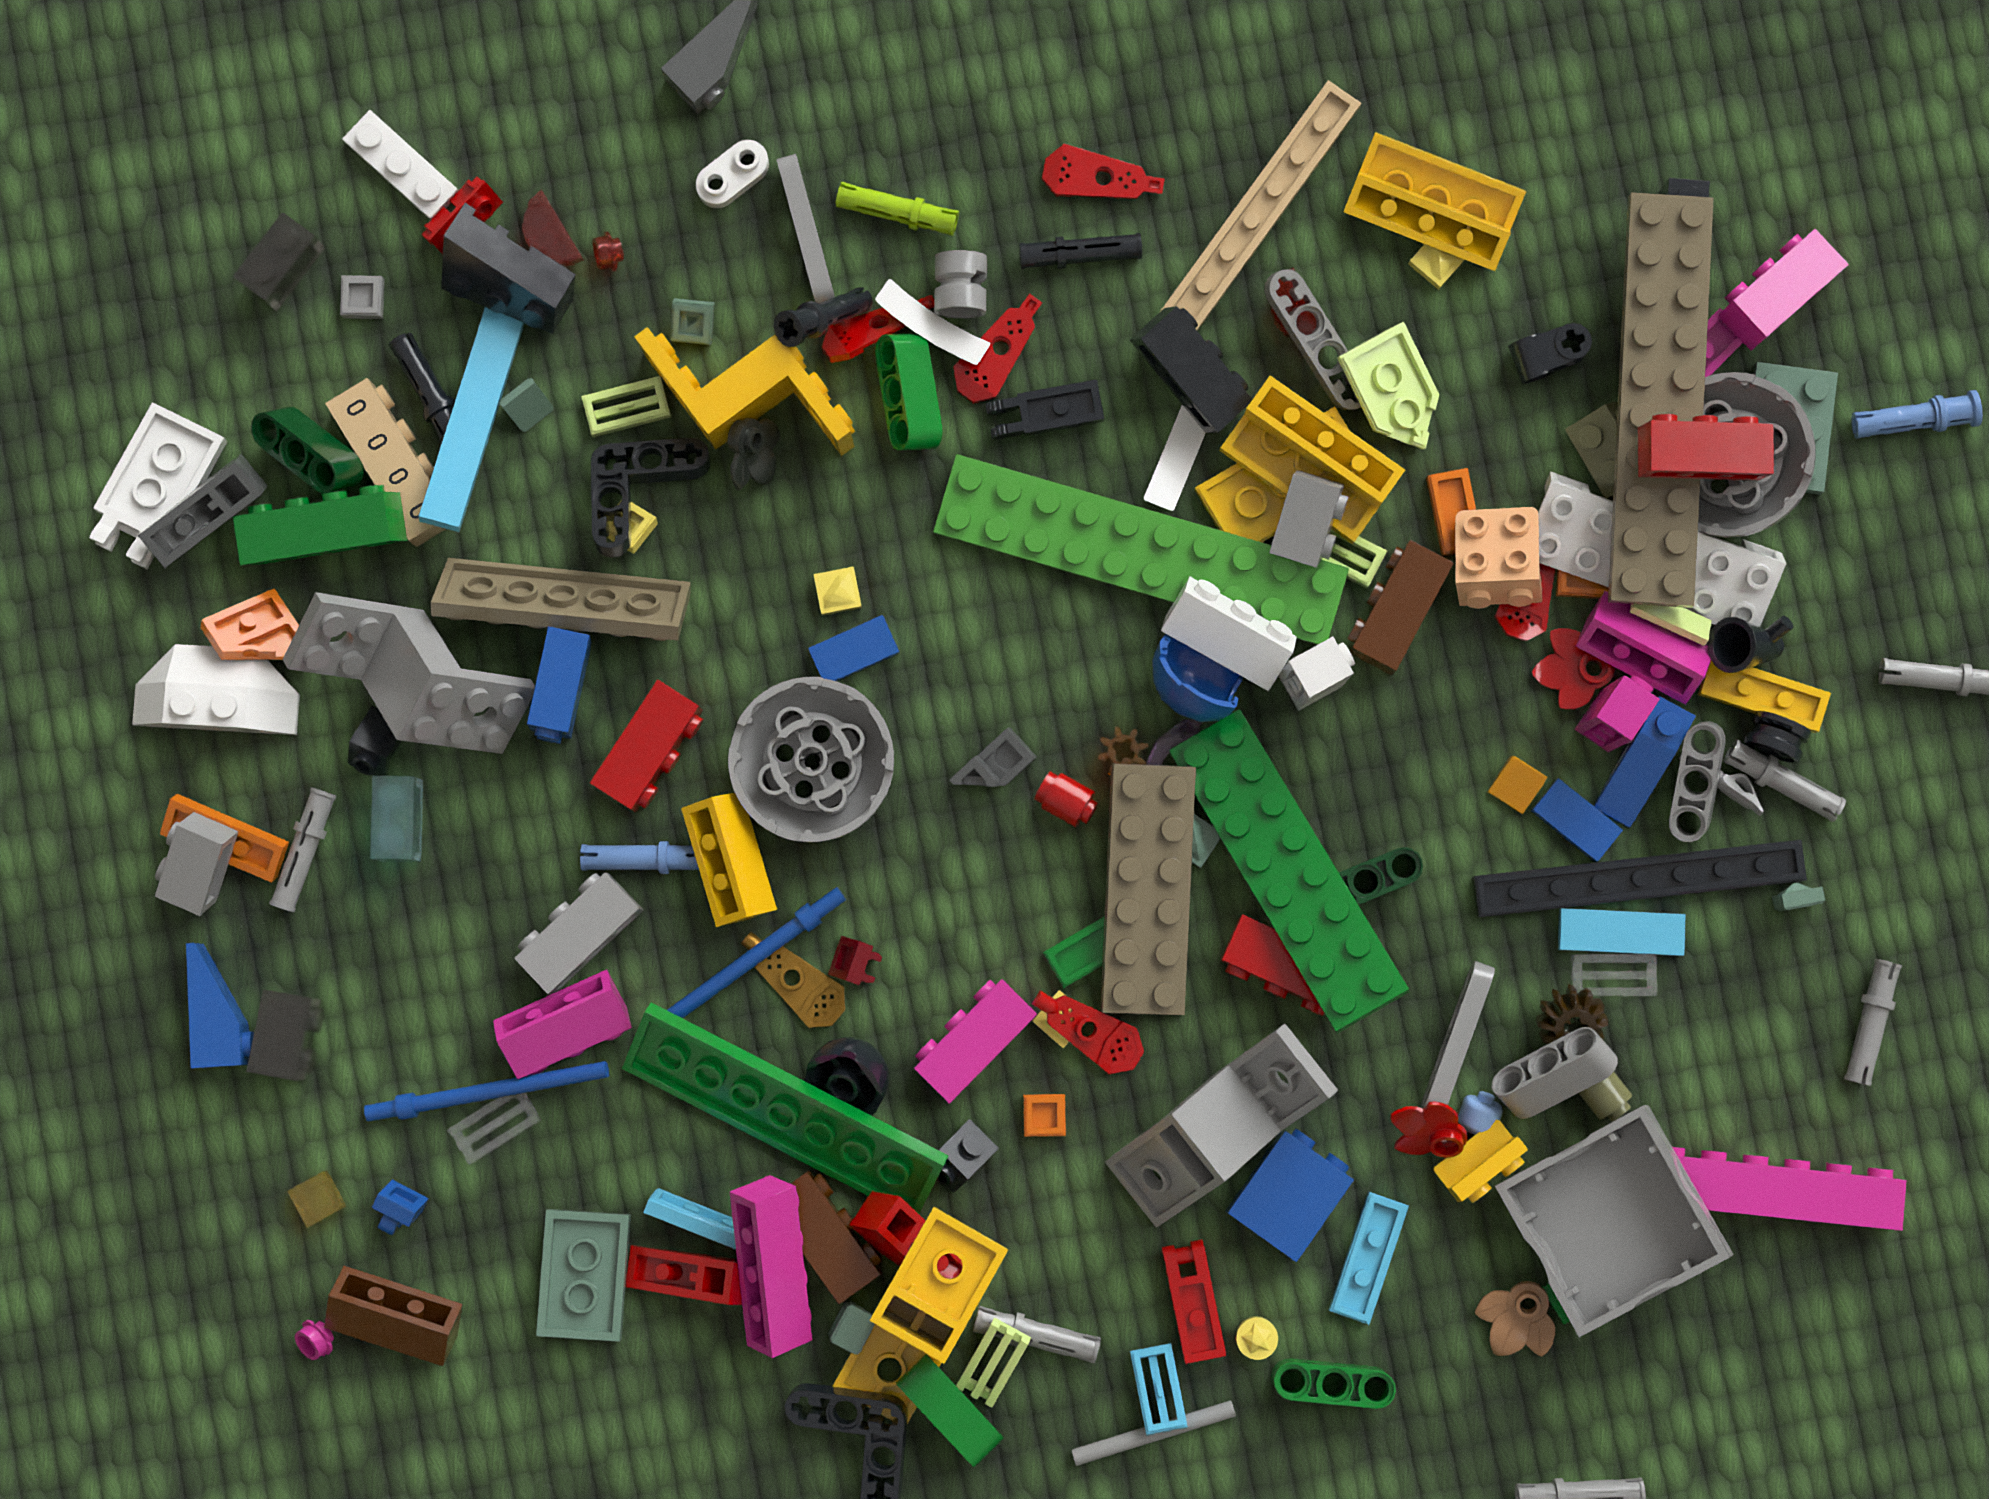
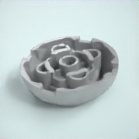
M1739 372L1720 373L1705 377L1703 415L1717 416L1718 422L1733 423V418L1751 416L1758 417L1761 424H1773L1774 474L1759 481L1728 480L1729 487L1723 493H1715L1712 490L1711 484L1714 479H1700L1698 531L1703 534L1724 538L1742 537L1759 533L1785 518L1798 505L1809 487L1816 460V446L1811 424L1796 399L1784 388L1768 380L1756 377L1753 374Z
M801 677L772 686L755 698L745 709L737 722L728 753V768L731 783L738 800L758 824L766 830L789 840L808 843L824 842L853 832L868 821L877 811L886 797L891 784L894 770V749L890 732L883 717L863 694L837 681L821 677ZM817 726L828 727L830 737L826 742L818 743L813 739V731ZM781 745H789L794 750V756L788 762H781L776 756L777 749ZM810 755L820 757V766L817 769L812 770L810 767H806L805 762ZM837 762L847 763L850 769L848 776L843 779L835 778L832 775L833 765ZM801 781H808L813 786V792L808 798H800L796 795L795 788Z

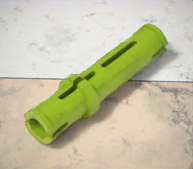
M841 182L836 197L837 208L897 221L909 225V229L916 231L919 228L954 236L959 219V210L934 206L925 203L923 198L916 197L915 200L858 187L846 182Z

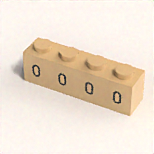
M366 378L326 402V406L354 452L360 458L375 485H384L385 492H400L407 539L414 546L418 547L446 530L445 528L419 522V513L434 467L425 453L419 456L416 454L410 444L416 438L403 418L398 422L394 418L390 408L395 406V403L385 387L380 385L376 388Z

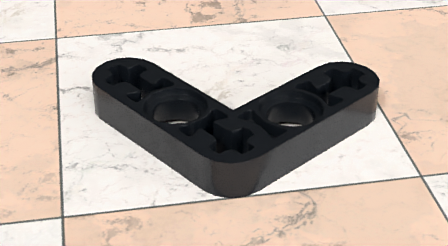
M697 438L609 443L601 445L593 452L591 457L592 535L596 549L600 554L606 557H618L626 553L631 546L630 484L701 478L708 472L711 464L708 448L703 441ZM696 453L697 457L694 464H687L686 460H688V454ZM649 454H656L662 458L660 465L654 469L643 468L640 465V461ZM668 454H674L673 461L675 466L670 467ZM627 457L632 458L634 469H628L629 462ZM609 459H615L616 461L612 470H606L605 468ZM607 493H618L622 496L620 504L613 508L603 507L600 504V500ZM608 521H614L618 534L615 536V542L611 543L607 542L606 539L609 536Z
M802 1383L795 1386L785 1403V1413L794 1424L803 1427L866 1435L860 1498L878 1499L874 1493L879 1485L880 1478L887 1477L884 1483V1495L887 1496V1499H900L908 1410L904 1401L891 1394L812 1383ZM803 1396L807 1397L809 1405L813 1406L809 1413L803 1412L802 1405L797 1404ZM825 1399H829L830 1402L826 1409V1416H823L822 1413L825 1407L821 1406ZM840 1401L851 1402L857 1409V1417L852 1420L842 1419L836 1412V1404ZM866 1404L871 1405L868 1413L871 1416L868 1422L863 1421L867 1410ZM884 1408L891 1409V1416L897 1417L894 1418L892 1424L884 1423V1416L880 1415ZM880 1446L888 1447L895 1455V1462L891 1465L879 1464L873 1456V1450Z

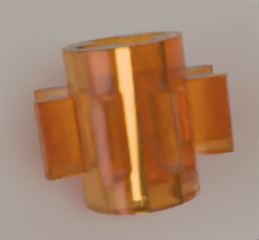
M1117 726L1114 730L1115 738L1109 740L1102 737L1100 739L1102 745L1108 747L1107 753H1102L1098 756V761L1108 760L1110 764H1146L1144 759L1138 757L1140 751L1148 748V743L1138 744L1136 742L1137 729H1133L1128 736L1122 735L1121 729ZM1126 742L1131 745L1129 752L1134 757L1132 759L1125 757L1122 762H1119L1115 759L1116 751L1112 747L1114 745L1121 747Z

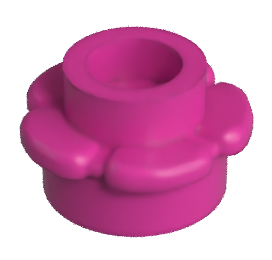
M311 1320L304 1321L302 1323L303 1328L295 1334V1342L300 1351L311 1360H316L326 1354L329 1355L333 1350L331 1342L334 1340L331 1330L324 1328L325 1324L321 1321L315 1324Z

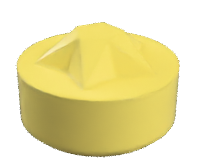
M1258 1316L1249 1317L1242 1321L1237 1328L1235 1335L1236 1344L1246 1357L1261 1360L1269 1357L1275 1351L1278 1344V1334L1274 1325L1267 1319Z

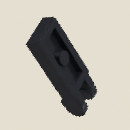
M1097 380L1018 393L1017 397L989 402L986 405L988 415H1001L1017 409L1020 411L1021 422L1000 424L990 429L993 439L1015 437L1023 433L1024 436L1104 422Z

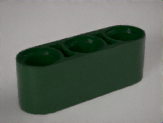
M285 407L261 412L254 416L251 423V433L254 441L316 491L330 493L354 487L363 479L364 470L360 458L299 409Z
M1402 847L1339 872L1357 904L1360 905L1416 881L1422 874L1423 862L1418 852L1412 848ZM1396 856H1405L1410 860L1412 872L1409 877L1400 878L1393 872L1392 861ZM1357 872H1368L1373 877L1375 884L1369 894L1360 893L1354 887L1353 881Z

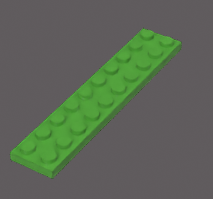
M956 454L933 531L934 534L1174 603L1189 576L1197 581L1205 580L1215 585L1219 589L1220 594L1233 601L1241 600L1255 609L1256 614L1268 621L1276 620L1285 624L1292 631V634L1297 636L1296 639L1315 645L1329 639L1349 571L1348 567L1321 560L1316 568L1269 553L1271 548L1269 544Z

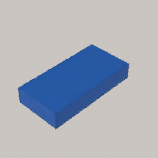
M883 615L808 648L821 678L833 681L842 680L900 654Z
M1559 778L1554 781L1531 810L1595 863L1600 860L1623 831Z

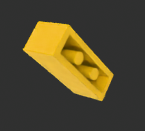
M730 793L710 797L681 808L716 927L745 921L777 910L750 816L741 805L736 794Z

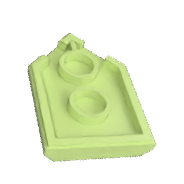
M1402 322L1343 353L1337 359L1372 430L1417 448L1426 449L1430 434L1427 431L1432 411L1436 410L1439 393L1405 323Z

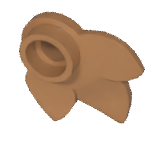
M1520 1282L1514 1285L1510 1291L1494 1290L1489 1292L1480 1300L1475 1309V1315L1492 1323L1489 1340L1493 1354L1497 1356L1511 1355L1521 1350L1525 1344L1534 1353L1543 1356L1553 1344L1555 1324L1547 1313L1549 1298L1545 1289L1535 1282ZM1525 1298H1531L1536 1302L1535 1306L1531 1309L1522 1308L1520 1303Z

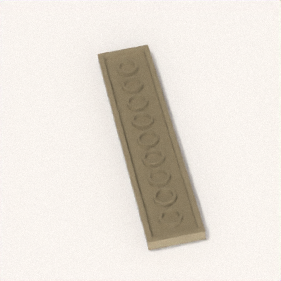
M1630 193L1628 196L1608 603L1686 608L1694 606L1700 479L1638 477V427L1652 420L1653 415L1658 414L1677 415V421H1692L1693 417L1703 415L1714 199L1711 197Z

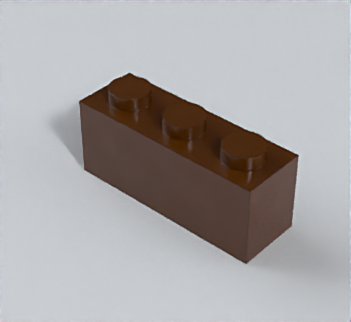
M1409 540L1404 549L1396 546L1385 568L1392 572L1385 585L1379 582L1376 583L1366 604L1372 606L1365 621L1358 617L1347 637L1348 640L1353 642L1349 650L1350 653L1392 676L1397 671L1454 563L1412 540Z
M809 1170L791 1183L796 1186V1192L799 1197L798 1213L800 1230L804 1240L802 1246L803 1255L837 1303L840 1304L881 1274V1270L877 1265L883 1261L872 1245L868 1242L862 1245L854 1234V1229L849 1225L853 1217L847 1209L843 1207L838 1211L829 1197L834 1194V1191L822 1174L819 1173L814 1177Z
M343 1266L328 1295L324 1328L444 1366L458 1336L463 1304Z

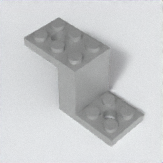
M315 592L283 658L289 670L361 680L397 740L503 754L533 697L535 689L531 679L461 669L424 610ZM347 631L346 635L339 641L330 642L332 637ZM489 707L488 711L483 715L474 716L476 713L482 712Z
M1283 1024L1216 1072L1163 1119L1114 1153L1105 1163L1157 1228L1224 1183L1280 1131L1328 1100L1338 1089L1288 1026ZM1277 1071L1285 1075L1288 1083L1281 1080ZM1153 1170H1155L1160 1175L1162 1181L1155 1176Z

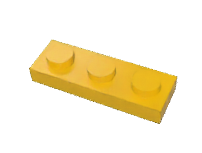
M1711 660L1697 695L1754 714L1756 711L1774 713L1798 722L1812 733H1817L1820 730L1831 693L1753 667L1736 673H1727L1718 669Z

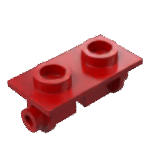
M477 176L472 182L468 179L465 182L466 184L449 200L456 207L452 212L443 207L424 225L426 230L421 235L432 246L434 245L442 255L444 235L464 203L476 209L473 216L482 222L489 219L503 203L486 181L481 180Z

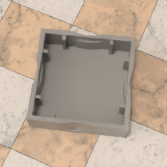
M1648 1105L1639 1107L1593 1132L1586 1139L1552 1157L1538 1162L1495 1186L1522 1236L1541 1259L1549 1284L1579 1337L1734 1255Z

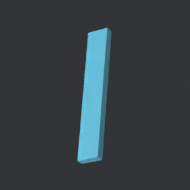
M485 307L419 513V522L460 532L498 411L499 402L502 398L524 328V322L502 313L493 312Z

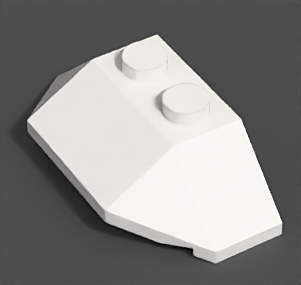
M175 644L136 684L132 725L297 735L300 694L287 682L269 660H221L213 646Z

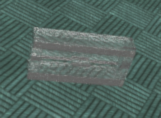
M1656 954L1571 955L1573 969L1571 971V980H1573V986H1575L1577 994L1584 989L1582 980H1647V987L1588 989L1591 990L1593 996H1657ZM1582 963H1647V971H1582Z
M526 1093L497 1098L447 1130L457 1142L456 1145L463 1152L468 1165H471L542 1119ZM514 1098H518L520 1104L466 1138L464 1137L462 1131ZM524 1111L527 1113L529 1118L473 1152L470 1147L471 1144Z

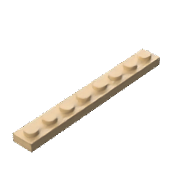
M1329 80L1161 311L1164 308L1177 306L1179 309L1184 308L1195 318L1198 323L1196 330H1199L1361 106V102Z

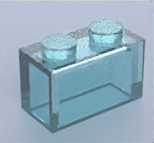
M372 776L370 859L380 862H421L423 780L415 776Z

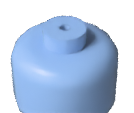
M1480 1091L1478 1096L1467 1095L1463 1099L1458 1122L1467 1132L1476 1135L1479 1132L1488 1130L1495 1120H1501L1502 1106L1494 1101L1495 1097L1487 1092Z

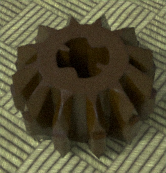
M1569 984L1566 994L1563 995L1558 990L1552 989L1551 994L1554 999L1552 1002L1540 1000L1539 1006L1543 1013L1536 1015V1024L1541 1028L1539 1035L1544 1043H1552L1582 1027L1594 1029L1604 1040L1605 1035L1601 1028L1608 1026V1018L1605 1013H1602L1605 1006L1600 998H1593L1590 989L1585 987L1577 994L1575 986ZM1573 1018L1575 1022L1571 1023L1569 1019Z

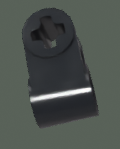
M1570 323L1544 333H1537L1510 344L1508 348L1523 385L1540 380L1556 371L1577 364L1590 350L1592 339L1587 328L1581 324ZM1567 336L1571 342L1578 341L1579 343L1574 353L1571 348L1564 349L1562 347Z

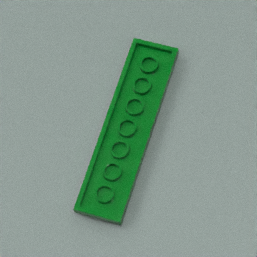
M1237 710L1170 749V755L1177 766L1196 767L1195 797L1336 1034L1409 993L1408 986L1241 710Z
M652 1002L643 1014L622 1066L623 1070L867 1196L872 1191L900 1196L918 1214L922 1210L949 1156Z

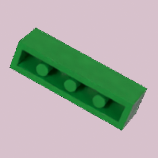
M374 485L359 488L360 495L347 497L346 491L322 494L323 502L310 504L309 498H296L285 500V508L273 510L272 504L247 507L248 514L233 516L240 565H264L407 541L400 492H385L384 485Z

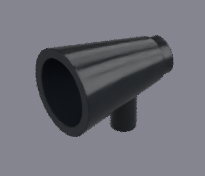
M1781 616L1768 628L1763 629L1737 617L1724 618L1713 627L1709 635V656L1718 669L1727 673H1736L1774 660L1783 653L1784 642L1782 637L1794 628L1793 623L1788 617Z

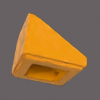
M1511 756L1487 792L1523 814L1548 777L1519 758Z

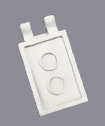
M152 402L93 507L96 512L103 516L89 538L95 541L96 545L112 552L119 538L120 530L135 537L136 540L128 549L126 556L132 559L133 563L148 569L154 555L138 535L207 480L227 444V440Z

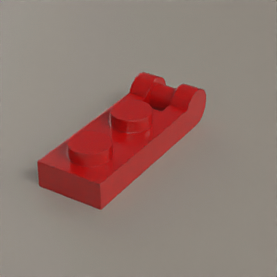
M1203 1240L1190 1241V1246L1175 1248L1174 1245L1161 1247L1185 1364L1226 1356ZM1194 1262L1196 1274L1181 1277L1178 1265Z

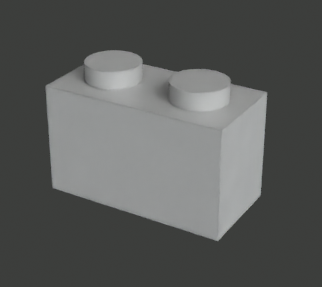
M1297 470L1292 476L1269 553L1316 568L1322 558L1329 560L1336 540V536L1330 534L1334 518L1342 520L1348 501V496L1342 495L1345 484Z
M195 812L191 813L180 823L175 822L166 839V844L170 846L168 855L161 861L156 871L155 879L159 881L155 897L198 916L202 915L217 901L239 831Z

